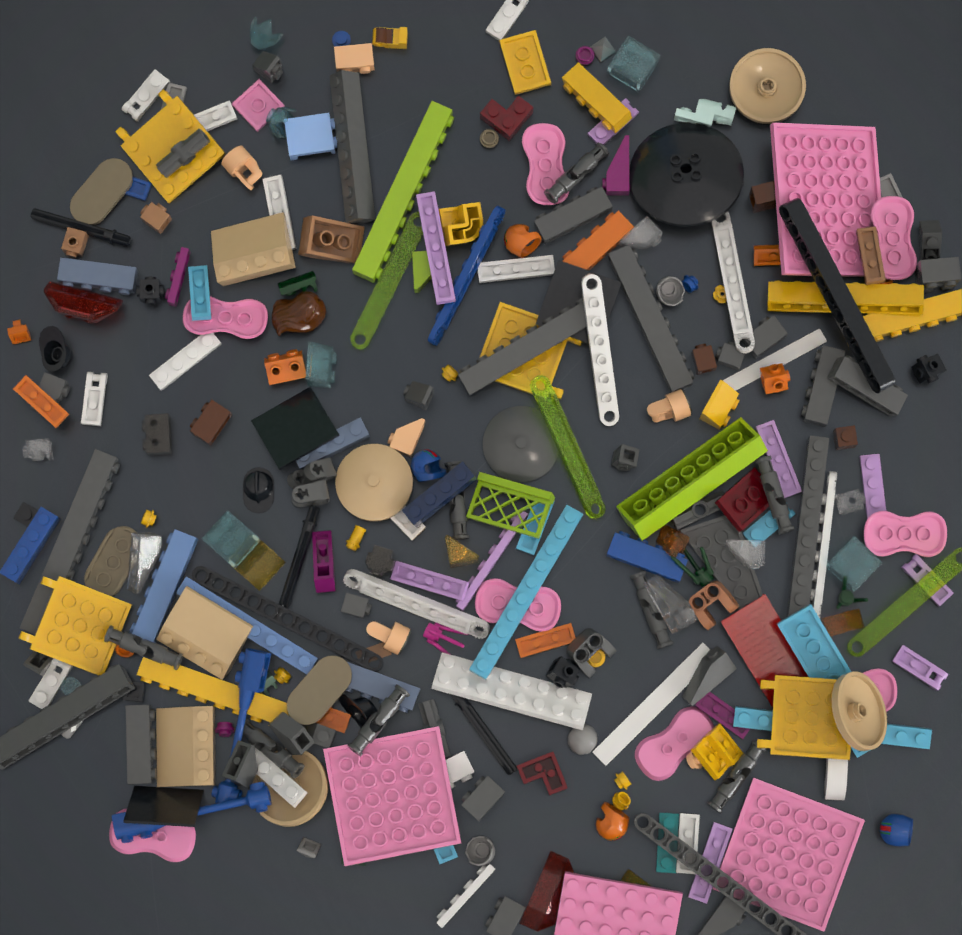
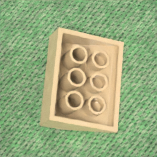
M284 212L211 231L213 264L217 283L222 286L296 268Z
M186 586L163 624L156 640L175 652L182 653L185 658L223 680L231 671L253 626Z
M215 707L157 708V787L216 786Z

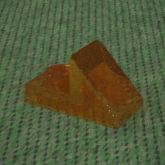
M664 525L656 542L662 546L669 556L677 557L678 552L683 554L689 541V536L668 525Z
M860 609L845 611L822 618L823 625L830 636L865 628Z

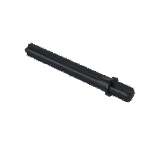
M33 208L31 212L32 219L66 229L70 227L85 231L89 236L109 241L110 244L117 243L129 246L131 242L130 236L118 233L116 229L113 231L36 208Z
M311 505L306 519L302 521L304 523L279 601V605L288 608L312 533L315 526L317 527L315 523L320 508Z
M450 694L455 701L454 705H458L508 775L515 772L517 767L468 699Z

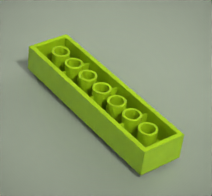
M740 417L618 504L616 508L625 523L643 541L768 450L761 436Z

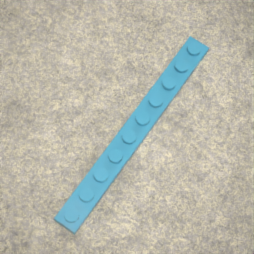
M566 505L469 671L487 680L582 519L583 513Z
M735 706L733 727L772 731L773 710ZM887 724L886 735L881 744L930 749L932 729Z

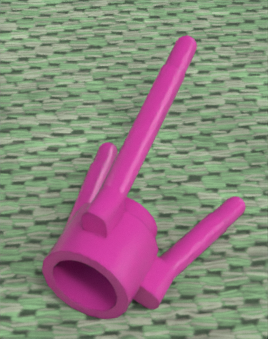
M429 623L423 637L427 638V642L441 652L450 654L435 642V640L439 641L440 638L464 648V644L443 635L442 630L459 634L464 633L435 623V625Z

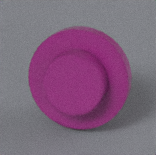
M588 46L580 47L576 51V60L582 65L590 64L594 60L593 49Z
M219 722L215 732L220 737H229L235 732V728H233V724L230 722Z

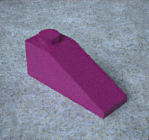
M625 135L606 172V178H602V187L606 190L607 196H629V135Z
M331 530L313 532V568L316 593L336 591Z

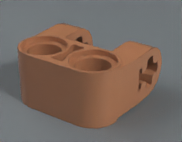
M720 581L710 582L689 600L691 610L707 630L716 625L715 619L706 608L714 601L719 599L730 613L739 608L735 598ZM711 586L718 588V595H713L710 592ZM696 597L703 600V606L696 605Z

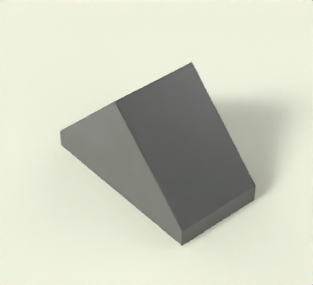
M34 651L23 665L44 676L53 658Z

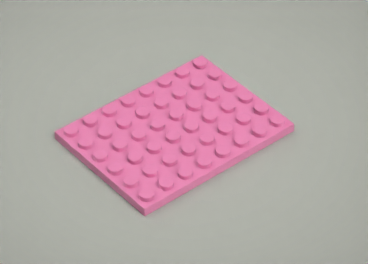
M794 123L770 124L781 274L812 276L779 213L780 205L799 198L805 205L841 276L864 277L856 230L858 228L874 227L871 219V209L873 204L881 198L875 127Z

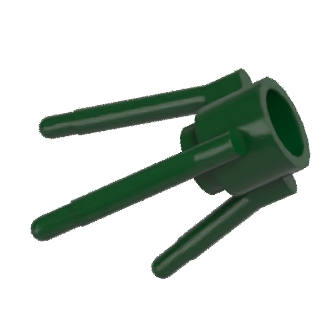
M700 547V551L707 569L704 566L699 568L687 549H683L686 557L696 570L694 574L672 555L671 559L694 580L696 585L700 584L702 587L714 579L712 576L714 572L710 567L703 547Z
M845 575L842 581L841 592L837 597V609L841 606H849L852 603L868 601V598H854L853 593L846 590L847 576Z

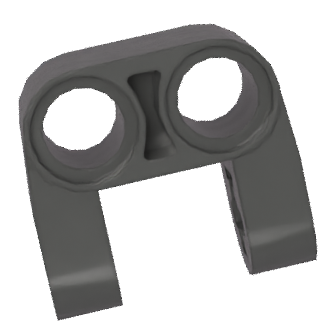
M331 457L313 461L307 464L304 469L292 472L288 475L287 482L294 489L299 485L326 480L327 482L337 477Z
M326 480L295 487L292 491V504L297 508H305L311 505L319 506L329 503L330 497ZM298 494H301V496L303 497L302 500H300V498L297 497Z
M587 628L569 644L567 654L576 666L580 668L582 673L590 679L596 671L587 661L599 649L609 658L617 650L601 634L592 628ZM592 636H595L594 640L592 642H589L590 638ZM581 649L580 654L576 656V652Z

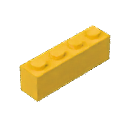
M579 62L562 77L563 88L569 94L573 93L580 105H586L594 118L598 117L602 120V125L608 131L611 129L616 134L632 119L630 110Z

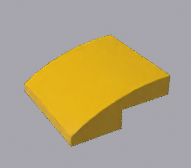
M720 723L711 729L691 749V752L714 781L719 779L730 766H733L743 754L742 750Z

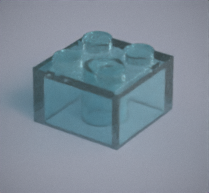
M628 35L610 62L607 73L640 92L658 64L660 54Z
M228 510L202 538L208 546L234 569L261 541Z
M853 536L831 558L826 567L841 582L846 575V586L854 592L883 562L857 537Z

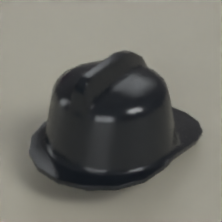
M47 326L42 330L39 337L42 363L46 370L56 372L61 367L67 366L71 358V350L65 344L62 332L55 326Z
M253 468L244 476L243 500L247 509L253 513H264L273 504L274 480L270 471L265 468Z
M342 694L339 698L342 707L351 715L360 728H362L372 714L377 712L374 704L366 698L360 697L352 700L345 694Z

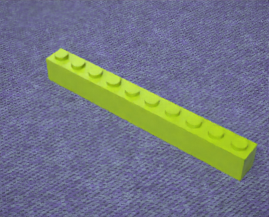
M431 101L352 269L354 275L372 283L375 282L376 278L379 279L383 272L381 267L384 261L387 262L389 260L391 245L397 243L399 228L405 226L407 211L412 210L415 204L414 196L419 194L423 187L422 179L423 177L427 178L430 172L431 160L435 161L439 150H437L439 143L443 144L446 138L445 130L447 126L451 127L454 121L452 109Z

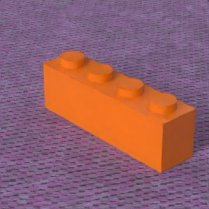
M619 210L615 214L613 212L605 218L606 222L601 227L597 225L590 232L591 236L587 239L585 237L577 243L578 247L573 252L569 250L562 257L564 259L563 262L590 271L633 232L634 226Z

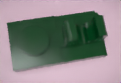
M314 271L278 283L281 295L286 296L296 293L300 288L305 292L308 285L312 286L315 292L318 290Z

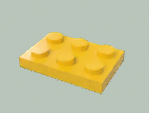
M536 30L499 40L515 95L551 85Z

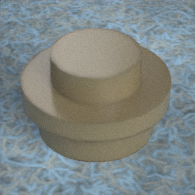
M486 129L481 133L480 142L484 147L493 148L498 144L499 136L496 131Z

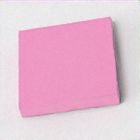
M260 79L231 104L257 132L285 108V105Z

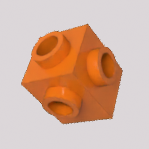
M782 363L760 368L761 384L765 394L788 390L790 374L788 370L784 369Z

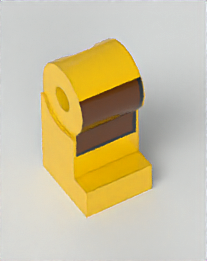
M407 27L374 28L372 45L385 48L407 49Z

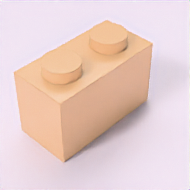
M372 43L334 47L337 72L345 70L368 74L375 70Z

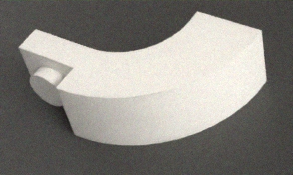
M826 759L824 781L826 800H845L848 760Z

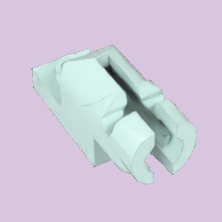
M699 99L695 113L688 108H677L674 120L682 123L703 124L710 128L713 121H716V124L731 126L736 107L727 105L722 110L721 102Z

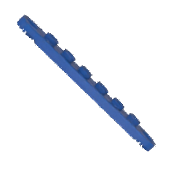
M496 206L487 223L481 227L479 231L480 236L477 242L473 243L469 258L465 259L462 264L463 270L453 282L456 302L445 303L443 309L437 313L436 322L428 337L429 343L437 346L440 340H442L441 337H443L444 330H447L498 230L497 226L503 220L502 218H504L503 215H505L506 211L504 208Z

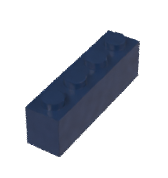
M462 461L402 509V511L411 523L418 527L476 481L477 478Z

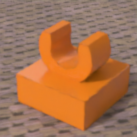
M21 320L13 321V327L7 328L12 344L31 341L27 325H21Z

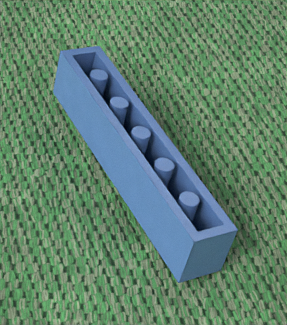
M176 529L173 533L169 534L166 542L168 547L160 555L159 561L161 564L159 569L156 568L153 572L152 579L154 581L152 586H148L145 592V603L140 605L137 612L139 618L136 623L132 624L129 633L154 643L157 642L158 634L165 623L177 594L176 592L197 545L198 539Z

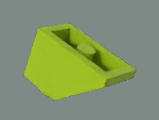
M427 251L412 252L415 293H419L432 279Z

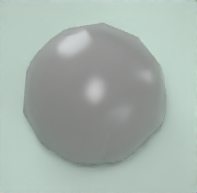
M666 276L658 282L656 295L660 302L664 305L675 306L683 301L685 288L681 280L676 277Z
M584 724L583 730L573 728L567 737L568 746L572 752L578 755L590 753L598 742L597 732L592 726Z
M477 836L468 842L465 854L469 863L476 866H484L493 860L495 846L488 837Z

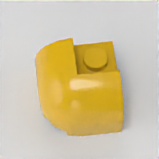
M480 202L438 209L445 246L465 244L479 236V231L483 226Z

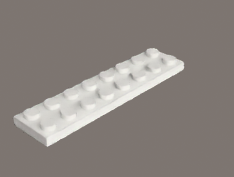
M442 652L431 689L583 730L592 693L570 687L559 688L552 682L497 667L492 669L487 680L469 671L474 661Z

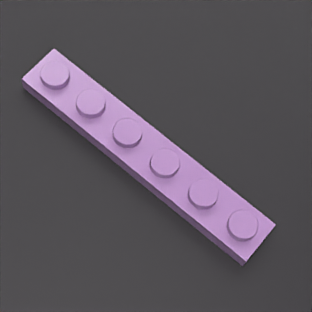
M435 191L417 194L416 198L436 304L456 302Z
M525 511L520 513L523 521H525L528 513ZM518 515L510 520L513 527L522 523ZM506 529L502 531L499 536L501 541L498 545L494 544L488 552L490 554L488 560L481 562L477 568L479 570L477 576H472L468 581L469 588L466 591L464 601L456 599L458 603L456 607L462 612L465 610L479 586L484 582L517 532Z

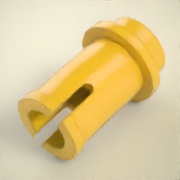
M355 525L349 540H346V547L353 551H356L357 548L359 549V544L366 529Z

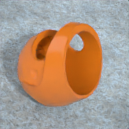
M524 224L512 225L504 234L506 249L521 258L535 251L542 241V237L538 232H529V227ZM534 240V242L531 245L526 246L528 243Z
M604 802L601 805V809L605 814V818L596 819V830L606 840H618L625 835L630 818L623 811L615 808L614 805Z

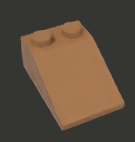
M313 215L304 217L298 255L355 264L362 248L364 226Z

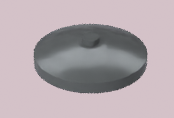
M515 406L501 411L490 421L484 433L483 452L489 467L501 478L517 483L532 482L546 475L554 466L559 454L560 440L554 423L546 414L532 407Z

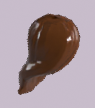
M310 291L301 292L293 299L276 300L272 311L273 327L278 336L286 331H312L325 318V304L317 294Z

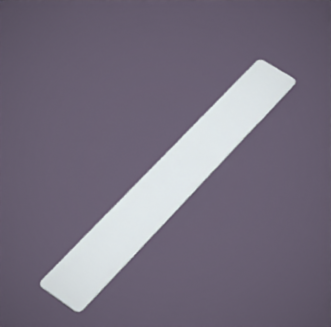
M818 329L723 381L736 391L760 378V368L781 363L785 365L826 343L827 340L822 331Z

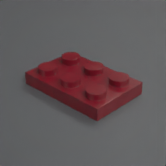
M755 467L715 501V504L738 532L743 531L769 507L760 479L761 474Z

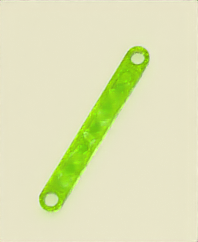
M419 211L410 215L382 275L353 330L350 340L352 346L356 349H365L369 345L412 258V252L416 250L423 236L422 225L416 226L413 223V219L420 216ZM358 335H364L366 338L365 342L361 345L355 342V337Z
M539 375L532 379L530 383L531 391L586 514L592 519H598L605 514L606 510L601 494L549 379L546 376ZM538 380L542 381L545 384L544 390H538V388H536V382ZM592 504L599 506L600 512L598 514L593 513L591 509Z
M957 548L856 634L848 642L849 653L855 657L864 655L962 570V563L956 560V554L962 552V548ZM855 641L863 644L861 652L857 653L852 650V644Z

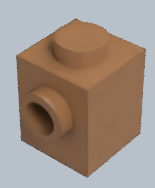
M151 202L140 213L141 220L159 234L164 231L172 220L170 215L166 213L167 209L159 203L155 205Z
M68 227L61 247L63 252L66 253L65 255L74 259L77 256L83 257L89 238L88 234L85 231Z

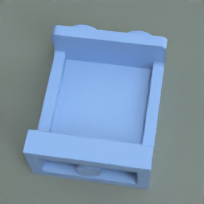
M329 113L284 119L290 160H298V156L325 152L335 154L337 140L336 136L333 137L332 132L335 129L334 118H330Z

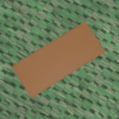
M384 642L366 648L378 654L381 658L392 655V652L382 648ZM361 650L356 651L358 659L362 656ZM371 658L369 662L375 661L378 658Z

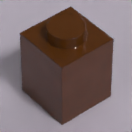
M706 344L695 346L691 354L697 375L715 371L717 365L712 346H706Z
M855 425L834 429L833 435L836 450L855 448L858 445Z

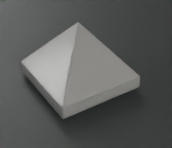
M606 37L590 46L600 62L616 52Z
M303 837L297 852L305 857L315 858L321 844Z

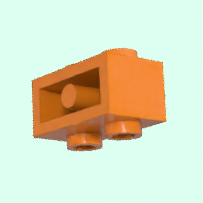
M294 349L287 351L283 355L274 353L268 355V358H264L269 385L307 377L302 351Z

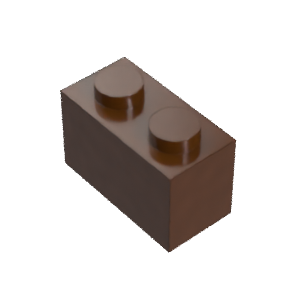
M774 181L751 187L749 199L753 213L776 208Z
M211 399L209 403L206 402L202 407L200 417L195 418L190 425V432L209 446H212L232 417V413Z

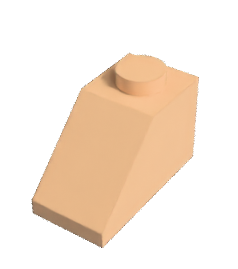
M421 418L396 429L395 434L391 433L388 439L389 447L402 455L412 458L425 426V419Z

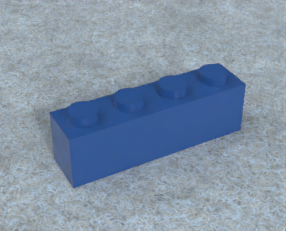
M40 507L1 568L0 573L20 585L61 519Z
M619 531V534L614 533L606 555L677 583L680 582L684 571L671 559V556H675L684 566H686L688 559L684 558L685 555L674 551L673 554L666 552L667 548L663 546H650L648 541H642L640 538L634 540L630 538V534Z

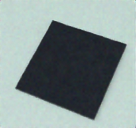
M558 260L535 325H544L543 321L552 315L554 318L561 315L559 311L567 306H570V308L577 305L576 301L583 298L581 281L587 274H595L601 280L606 321L608 323L622 282ZM590 278L587 280L586 286L588 289H593L597 282L594 278ZM587 327L572 335L571 338L589 344Z
M311 386L251 420L279 470L340 436Z
M134 786L123 823L195 827L204 790Z

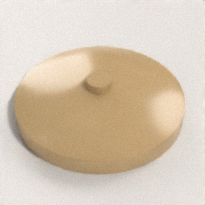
M762 48L746 54L738 61L730 77L729 91L733 104L743 116L757 123L772 124L786 120L798 110L805 96L806 80L801 66L792 56L778 49Z
M367 444L352 450L342 460L336 473V491L342 505L352 515L366 521H383L395 516L406 506L413 490V476L405 458L395 449L382 444Z
M850 672L841 675L835 682L832 691V711L836 726L844 740L854 749L859 751L875 749L883 742L887 730V714L883 698L874 682L865 674Z
M307 751L302 755H292V758L298 763L305 765L301 774L297 778L292 779L308 792L296 808L289 804L257 774L255 775L252 784L265 782V786L269 788L272 805L267 806L268 810L260 812V814L273 824L283 827L301 825L312 819L320 811L328 793L327 773L322 763ZM283 768L282 770L290 776V773Z

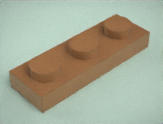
M876 226L858 228L856 235L865 284L885 283L886 279Z

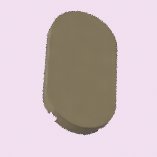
M111 158L103 161L71 199L70 211L75 220L96 225L105 219L132 186L133 175L129 165L121 159Z
M119 526L106 534L85 572L84 582L86 587L112 597L119 593L142 551L141 537L134 529L127 526Z
M326 656L319 660L289 695L287 711L290 717L303 725L318 722L349 687L352 679L349 664L338 656Z

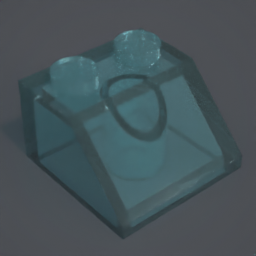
M308 342L305 377L308 387L331 388V383H335V371H332L333 364H336L337 353L334 352L333 347Z

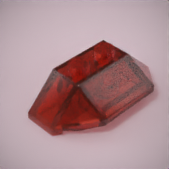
M51 281L44 288V293L56 312L68 318L82 319L87 323H98L118 311L123 304L121 299L64 286Z
M550 851L519 924L537 932L556 925L565 872L574 873L569 858Z

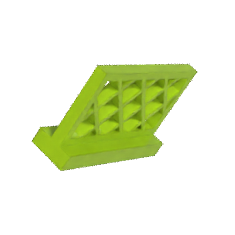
M479 472L478 483L466 517L539 539L550 506L555 500L553 493ZM484 487L488 488L492 495L481 499L479 494L481 488ZM502 493L507 494L510 500L500 505L496 496ZM494 498L497 507L487 511L484 503ZM520 498L525 499L528 505L518 510L514 501ZM512 503L515 512L505 516L502 508ZM538 503L544 504L543 512L536 515L532 507ZM482 504L486 513L480 516L472 515L474 508ZM530 508L534 517L523 521L520 513ZM500 509L504 518L497 522L493 521L490 514ZM518 515L522 523L515 527L510 526L508 519ZM534 520L538 523L536 533L528 531L526 527L527 524Z

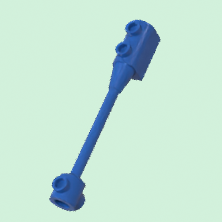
M246 648V651L241 652L239 655V663H242L243 666L242 671L236 672L235 682L239 683L240 710L231 755L238 740H242L247 710L251 705L255 692L264 691L271 653ZM226 779L220 782L218 786L213 787L211 795L216 798L215 803L242 798V790L238 789L235 783Z
M265 782L253 783L249 785L250 790L247 791L245 797L202 806L199 809L198 816L243 805L256 809L257 813L265 812L268 810L267 806L272 805L269 788L265 786ZM126 812L111 815L117 840L121 839L122 843L134 841L133 836L141 835V839L150 838L153 836L152 832L166 826L123 823Z

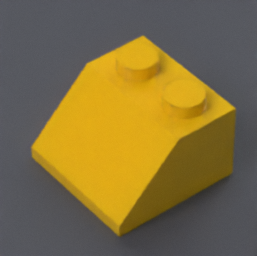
M720 379L699 419L720 430L721 426L726 427L731 418L728 416V413L731 409L735 410L740 401L737 399L739 393Z

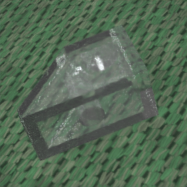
M646 216L619 241L618 246L622 248L630 245L631 249L655 247L662 241L660 237H662L663 232Z
M725 540V547L744 566H748V569H760V566L765 565V541Z

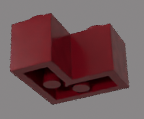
M518 96L506 110L491 99L480 112V119L510 142L533 114V106Z
M553 751L517 765L523 784L542 778L549 796L568 788Z

